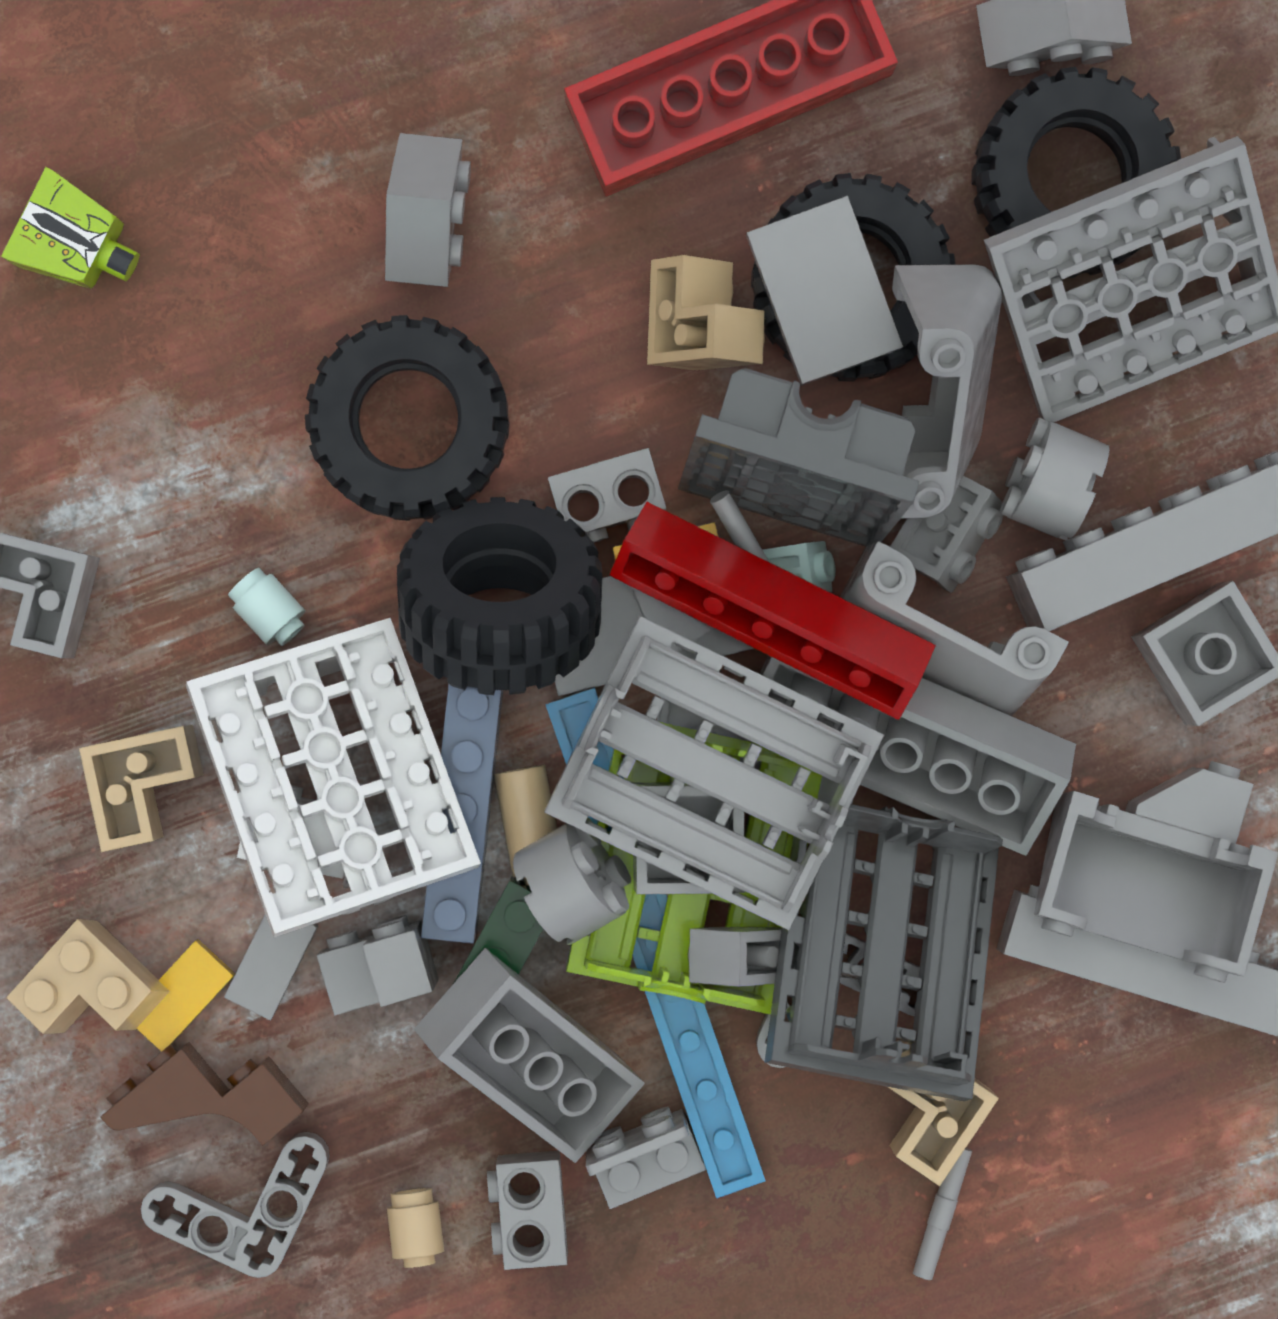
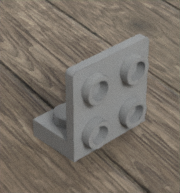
M669 1107L652 1111L640 1118L641 1126L624 1133L620 1126L602 1132L595 1140L594 1145L588 1148L586 1151L587 1171L589 1176L596 1175L609 1209L706 1170L682 1109L671 1113Z

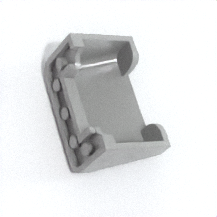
M895 265L892 291L896 300L905 301L919 332L917 346L919 361L925 371L933 375L929 405L903 406L902 416L907 417L916 430L903 476L920 482L913 504L901 518H926L944 511L951 503L981 438L1002 301L1001 288L992 271L984 266Z
M879 541L865 547L840 595V598L936 645L922 678L1010 716H1013L1054 670L1069 643L1045 629L1034 626L1024 627L1014 632L1006 644L990 642L987 648L906 605L916 583L915 568L906 556Z
M1070 791L1061 795L1052 816L1034 912L1035 916L1044 918L1041 926L1042 929L1069 937L1073 936L1075 928L1196 964L1195 975L1222 983L1226 982L1228 974L1245 976L1278 852L1256 845H1250V848L1230 843V840L1224 838L1208 837L1119 810V807L1111 804L1098 806L1100 798L1080 792Z

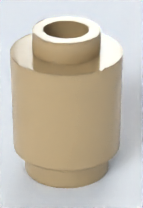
M417 1188L391 1193L392 1206L387 1207L392 1258L403 1259L405 1268L434 1264L435 1254L444 1252L439 1201L433 1200L432 1188Z

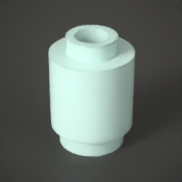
M256 568L247 574L228 594L235 602L233 609L266 645L277 641L283 646L305 626L300 618L306 610L273 574L266 575L260 568Z

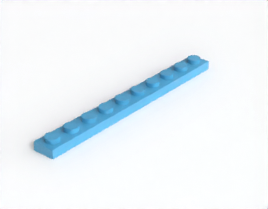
M595 687L546 704L566 765L599 699ZM598 742L596 747L599 751L593 764L608 771L613 748ZM588 816L594 824H597L598 820ZM608 825V828L605 829H607V832L611 831L612 827ZM666 894L645 895L639 926L661 930L668 898ZM636 937L632 955L636 968L652 971L658 942ZM645 991L716 1198L765 1182L766 1180L705 1004L676 996Z

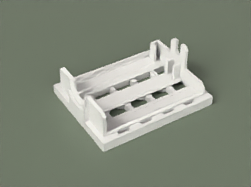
M391 618L187 681V691L273 937L342 914L345 915L359 911L360 908L371 904L383 903L394 896L465 873L480 866L478 854ZM394 662V667L402 685L396 686L393 678L394 672L388 665L389 663ZM342 671L345 681L324 687L320 677ZM277 682L283 701L264 706L263 712V705L259 696L265 695L267 687ZM350 693L363 730L342 736L329 700ZM412 711L416 727L420 731L419 734L414 735L411 728V718L406 712ZM288 713L301 750L283 755L280 760L281 756L268 719ZM211 720H215L222 743L219 740L217 741ZM367 742L381 779L360 786L346 749ZM429 759L434 776L438 780L435 784H432L429 777L430 770L424 763V761ZM306 763L318 800L301 805L299 807L300 816L298 804L285 769ZM232 769L240 791L239 793L235 791L229 771L226 770ZM385 791L399 829L378 836L364 798ZM448 809L452 825L456 830L455 833L450 834L447 826L448 819L442 810ZM323 812L336 850L318 856L316 861V855L303 819ZM244 820H250L257 843L252 841L247 822ZM403 841L413 870L392 877L382 848ZM341 863L345 873L343 886L344 888L350 887L351 892L332 898L321 869ZM267 869L275 891L274 894L270 892L266 876L262 870Z

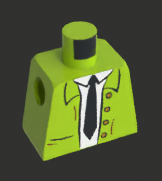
M45 167L1 257L19 268L92 289L102 270L127 281L137 266L140 254L117 242L124 223L59 174Z

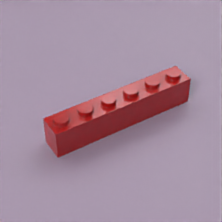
M649 502L645 503L625 537L609 575L897 720L900 719L915 693L936 647L935 644Z

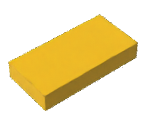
M199 939L195 940L158 980L170 992L136 1029L162 1052L179 1037L236 973Z

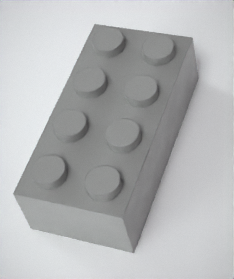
M486 948L414 1028V1031L440 1061L574 1163L582 1157L645 1084L618 1054Z

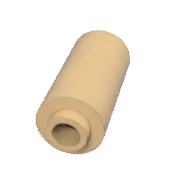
M545 765L494 774L513 877H516L513 868L515 853L557 829L555 817L544 812L551 798ZM524 877V884L529 885L526 877Z

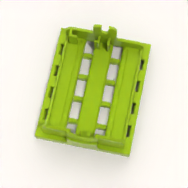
M660 722L691 738H694L697 732L695 729ZM709 733L704 743L705 745L740 761V757H745L751 743L761 747L762 750L757 758V761H760L759 771L788 785H791L801 766L754 742ZM614 748L608 771L617 775L623 760L621 754L624 753ZM636 760L626 780L632 783L673 782L674 777ZM805 768L811 771L802 792L818 799L822 775ZM749 814L744 837L766 847L762 843L771 824ZM597 821V825L608 828L607 824ZM782 830L773 851L790 858L794 836ZM601 840V845L609 857L618 856L629 871L631 883L624 886L629 909L624 915L571 944L565 969L566 972L637 986L640 991L676 996L703 1004L708 1001L771 1014L774 984L737 987L689 982L688 949L690 946V929L704 928L710 899L726 903L730 902L713 893L668 894L661 930L641 927L639 923L646 894H636L634 890L633 855ZM746 891L745 893H740L752 899L753 903L758 900V897ZM733 903L729 905L725 927H781ZM636 937L658 942L652 971L630 966Z

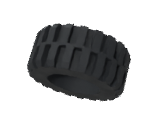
M1077 67L1061 68L1055 76L1049 77L1044 73L1031 79L1022 90L1017 89L1006 99L989 122L975 151L977 160L972 168L971 184L977 186V196L974 198V204L977 214H984L989 223L984 228L988 235L992 237L1052 212L1035 195L1029 181L1027 164L1036 142L1054 129L1064 127L1079 128L1101 138L1111 148L1118 160L1122 183L1180 160V147H1171L1169 137L1175 130L1169 117L1160 121L1153 111L1159 103L1150 93L1142 99L1132 92L1136 84L1134 81L1123 75L1117 82L1106 79L1107 70L1091 67L1087 74H1078ZM1141 248L1112 259L1113 264H1121ZM1100 264L1067 278H1075L1080 273L1088 272L1090 276L1101 273Z
M851 173L837 174L832 181L822 183L819 179L806 185L804 191L796 197L790 196L768 223L769 225L848 196L860 231L875 237L885 244L893 253L898 265H956L954 253H949L946 242L950 238L944 225L937 226L931 218L934 210L924 199L918 204L909 197L908 193L911 189L897 182L894 187L881 183L882 176L866 173L864 179H852ZM754 261L751 272V288L754 290L755 298L753 302L754 309L765 311V335L772 345L778 344L785 352L783 356L792 363L758 267ZM897 300L890 311L903 345L901 350L830 376L838 377V381L854 382L857 378L865 377L871 380L884 376L895 368L899 369L911 361L918 354L919 332L906 302Z
M408 315L391 316V321L378 323L377 320H373L361 325L363 330L352 337L347 333L335 343L338 346L336 351L329 358L323 357L316 368L320 373L315 384L309 385L306 397L309 401V413L305 415V429L311 439L312 445L309 446L314 460L322 468L323 475L333 487L358 506L376 515L390 517L394 520L410 521V519L419 518L427 520L433 518L436 513L444 509L456 510L460 508L459 506L462 502H466L475 493H480L490 482V476L495 468H499L502 461L504 446L509 436L510 423L508 421L506 394L498 373L495 371L489 358L479 346L474 345L467 335L454 327L450 329L441 325L439 320L423 317L422 320L409 319ZM404 370L424 372L441 381L452 394L458 412L457 431L445 453L428 465L410 469L394 467L376 458L366 446L359 425L360 408L370 388L381 378Z
M490 497V502L477 503L476 499L462 502L459 509L452 511L450 508L436 513L433 517V523L425 521L412 534V538L404 544L400 553V563L397 565L401 638L406 642V649L412 658L419 664L423 662V669L437 679H441L443 676L446 677L448 684L464 691L469 686L478 688L479 694L494 695L495 690H509V695L525 693L526 687L536 685L538 689L551 685L555 682L556 675L560 674L564 678L579 666V660L583 661L590 654L595 646V638L599 635L601 626L602 563L598 559V550L593 541L588 536H585V531L571 518L564 521V516L560 511L549 506L545 509L538 508L534 501L520 499L519 503L506 502L505 497ZM495 588L514 589L530 594L526 598L508 602L483 601L468 595Z

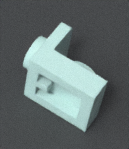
M824 541L763 550L770 563L830 593L832 592L831 582L835 578V563L832 554L827 551Z

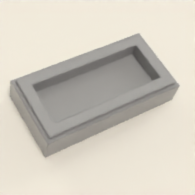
M265 914L224 998L271 1021L319 925L312 924L273 937Z

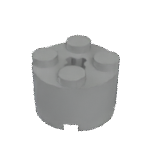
M1037 418L1027 438L1026 446L1030 450L1025 460L1017 457L1008 473L1005 486L1009 487V490L1001 505L1000 514L1053 537L1067 541L1068 538H1072L1076 534L1096 495V493L1092 492L1096 475L1103 477L1109 457V445L1052 421Z
M587 818V823L588 821L592 822L590 818ZM566 823L519 850L514 855L513 868L516 880L519 881L526 877L532 891L524 897L530 911L548 935L558 942L567 938V945H571L624 915L629 909L624 886L631 883V877L623 861L616 855L609 857L601 845V839Z

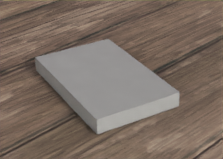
M848 196L746 233L749 246L801 386L903 348Z

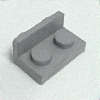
M963 476L951 503L944 511L926 518H907L890 547L906 556L913 564L915 571L932 579L941 588L952 593L958 583H964L971 575L976 563L975 555L984 540L990 539L1000 527L1003 519L1000 509L1003 502L992 490Z

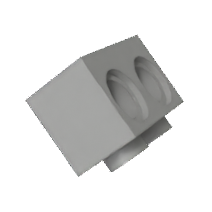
M649 448L548 477L556 508L564 516V521L571 518L585 531V536H588L593 543L609 538L607 528L627 523L628 530H630L646 502L666 511L665 501ZM629 478L642 480L649 490L648 499L642 505L635 507L624 504L618 495V489L623 481ZM589 493L597 499L599 510L593 519L578 521L570 515L568 505L576 494Z
M560 1151L498 1155L496 1170L487 1171L489 1203L499 1202L500 1222L491 1223L493 1255L503 1254L504 1270L567 1265L568 1248ZM528 1172L538 1179L540 1187L531 1195H520L513 1190L510 1183L511 1179L518 1173ZM523 1225H534L541 1230L544 1239L537 1246L525 1247L516 1240L514 1233Z

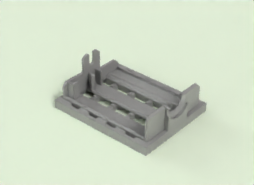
M1238 136L1221 143L1215 137L1209 138L1207 140V149L984 240L995 278L1001 288L1002 302L1008 315L1039 416L1046 421L1057 422L1278 332V273L1246 146ZM1223 214V217L1231 225L1216 230L1213 218ZM1199 223L1201 224L1204 236L1166 251L1162 238ZM1145 245H1151L1152 257L1118 271L1115 270L1112 259ZM1237 263L1242 281L1231 285L1228 272ZM1100 264L1103 277L1065 292L1061 279ZM1203 276L1215 277L1218 291L1181 306L1178 293L1184 288L1186 283ZM1050 285L1053 297L1040 302L1033 291ZM1154 296L1166 299L1169 311L1131 326L1128 313L1132 311L1137 303ZM1105 316L1116 318L1119 328L1118 332L1086 345H1081L1078 333L1084 329L1086 324ZM1056 336L1066 338L1070 349L1069 352L1041 362L1036 344Z
M639 616L544 812L789 930L823 860L829 854L834 844L832 841L839 827H842L846 819L848 808L884 734ZM673 641L676 642V646L692 654L696 652L695 659H690L670 649ZM722 665L724 666L723 669L739 677L745 676L743 684L719 673ZM631 683L655 694L645 715L618 702L619 699H624ZM772 689V693L789 701L793 699L792 707L768 697L770 690ZM661 698L801 765L791 785L753 768L762 750L761 747L753 743L750 744L742 762L705 745L704 743L714 724L704 719L694 738L656 721L665 702ZM819 713H821V717L842 726L841 730L838 731L818 721ZM598 742L626 754L617 771V775L593 764L599 751L596 747ZM636 760L674 777L665 797L675 803L626 780ZM805 768L839 785L830 804L802 792L811 771ZM685 783L723 801L714 818L715 822L725 826L734 807L771 824L762 843L766 847L676 804ZM588 816L611 826V831L608 833L607 829L590 821L587 823ZM782 830L810 843L802 862H795L773 851ZM637 839L661 850L660 854L656 856V853L638 844L635 846ZM688 863L710 875L705 879L704 876L688 868L684 869V867ZM737 887L758 897V900L753 903L752 899L738 892H732Z

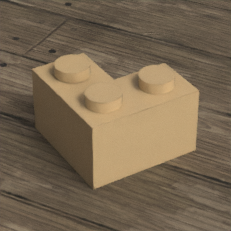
M687 255L651 260L647 365L697 371L763 364L765 311L731 306L733 297V262Z
M193 725L180 726L79 748L101 852L147 843L164 837L153 787L204 775Z
M77 919L6 998L42 1034L65 1033L89 1005L116 1031L136 1030L170 991L98 921Z
M901 1041L904 1044L910 1045L909 1050L902 1052L901 1057L910 1055L911 1043ZM976 1078L974 1079L973 1098L964 1102L888 1087L916 1106L889 1146L897 1158L940 1186L999 1098L989 1087Z

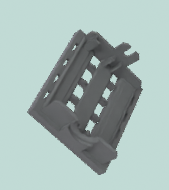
M747 368L733 373L719 418L716 419L703 414L701 416L678 490L708 499L727 490L740 509L865 547L877 541L882 542L913 504L920 482L903 476L916 431L911 421L907 417L861 404L860 400H854L849 410L839 417L829 414L827 419L818 418L811 414L812 408H805L802 405L799 396V382L795 380L789 382Z
M850 804L846 819L842 827H839L832 841L834 844L829 854L823 860L806 894L805 901L800 907L802 917H799L797 913L790 929L787 930L782 927L764 1063L963 1102L972 1100L999 847L1003 844V839L999 836L954 827L955 821L947 823L948 820H929L899 814L894 807L888 809L885 806L880 810ZM858 830L879 834L876 860L873 863L855 859ZM794 836L791 860L799 863L802 862L806 854L807 842ZM919 843L932 846L933 856L930 875L915 872ZM853 873L870 876L873 883L870 911L867 914L849 910ZM913 885L929 888L925 926L909 923ZM847 924L864 927L866 932L864 962L861 965L842 962ZM907 936L923 939L919 978L903 975ZM794 944L799 945V950L793 958ZM792 960H793V965H794L795 969H791V967H792ZM841 975L858 979L860 985L858 1012L854 1018L836 1015ZM901 988L917 991L913 1030L897 1027ZM787 997H792V1005L788 1007L786 1012ZM785 1015L787 1016L789 1022L784 1021ZM834 1028L852 1031L854 1037L853 1053L832 1049ZM901 1041L911 1043L910 1055L901 1057L902 1052L908 1051L910 1048L909 1044H904Z

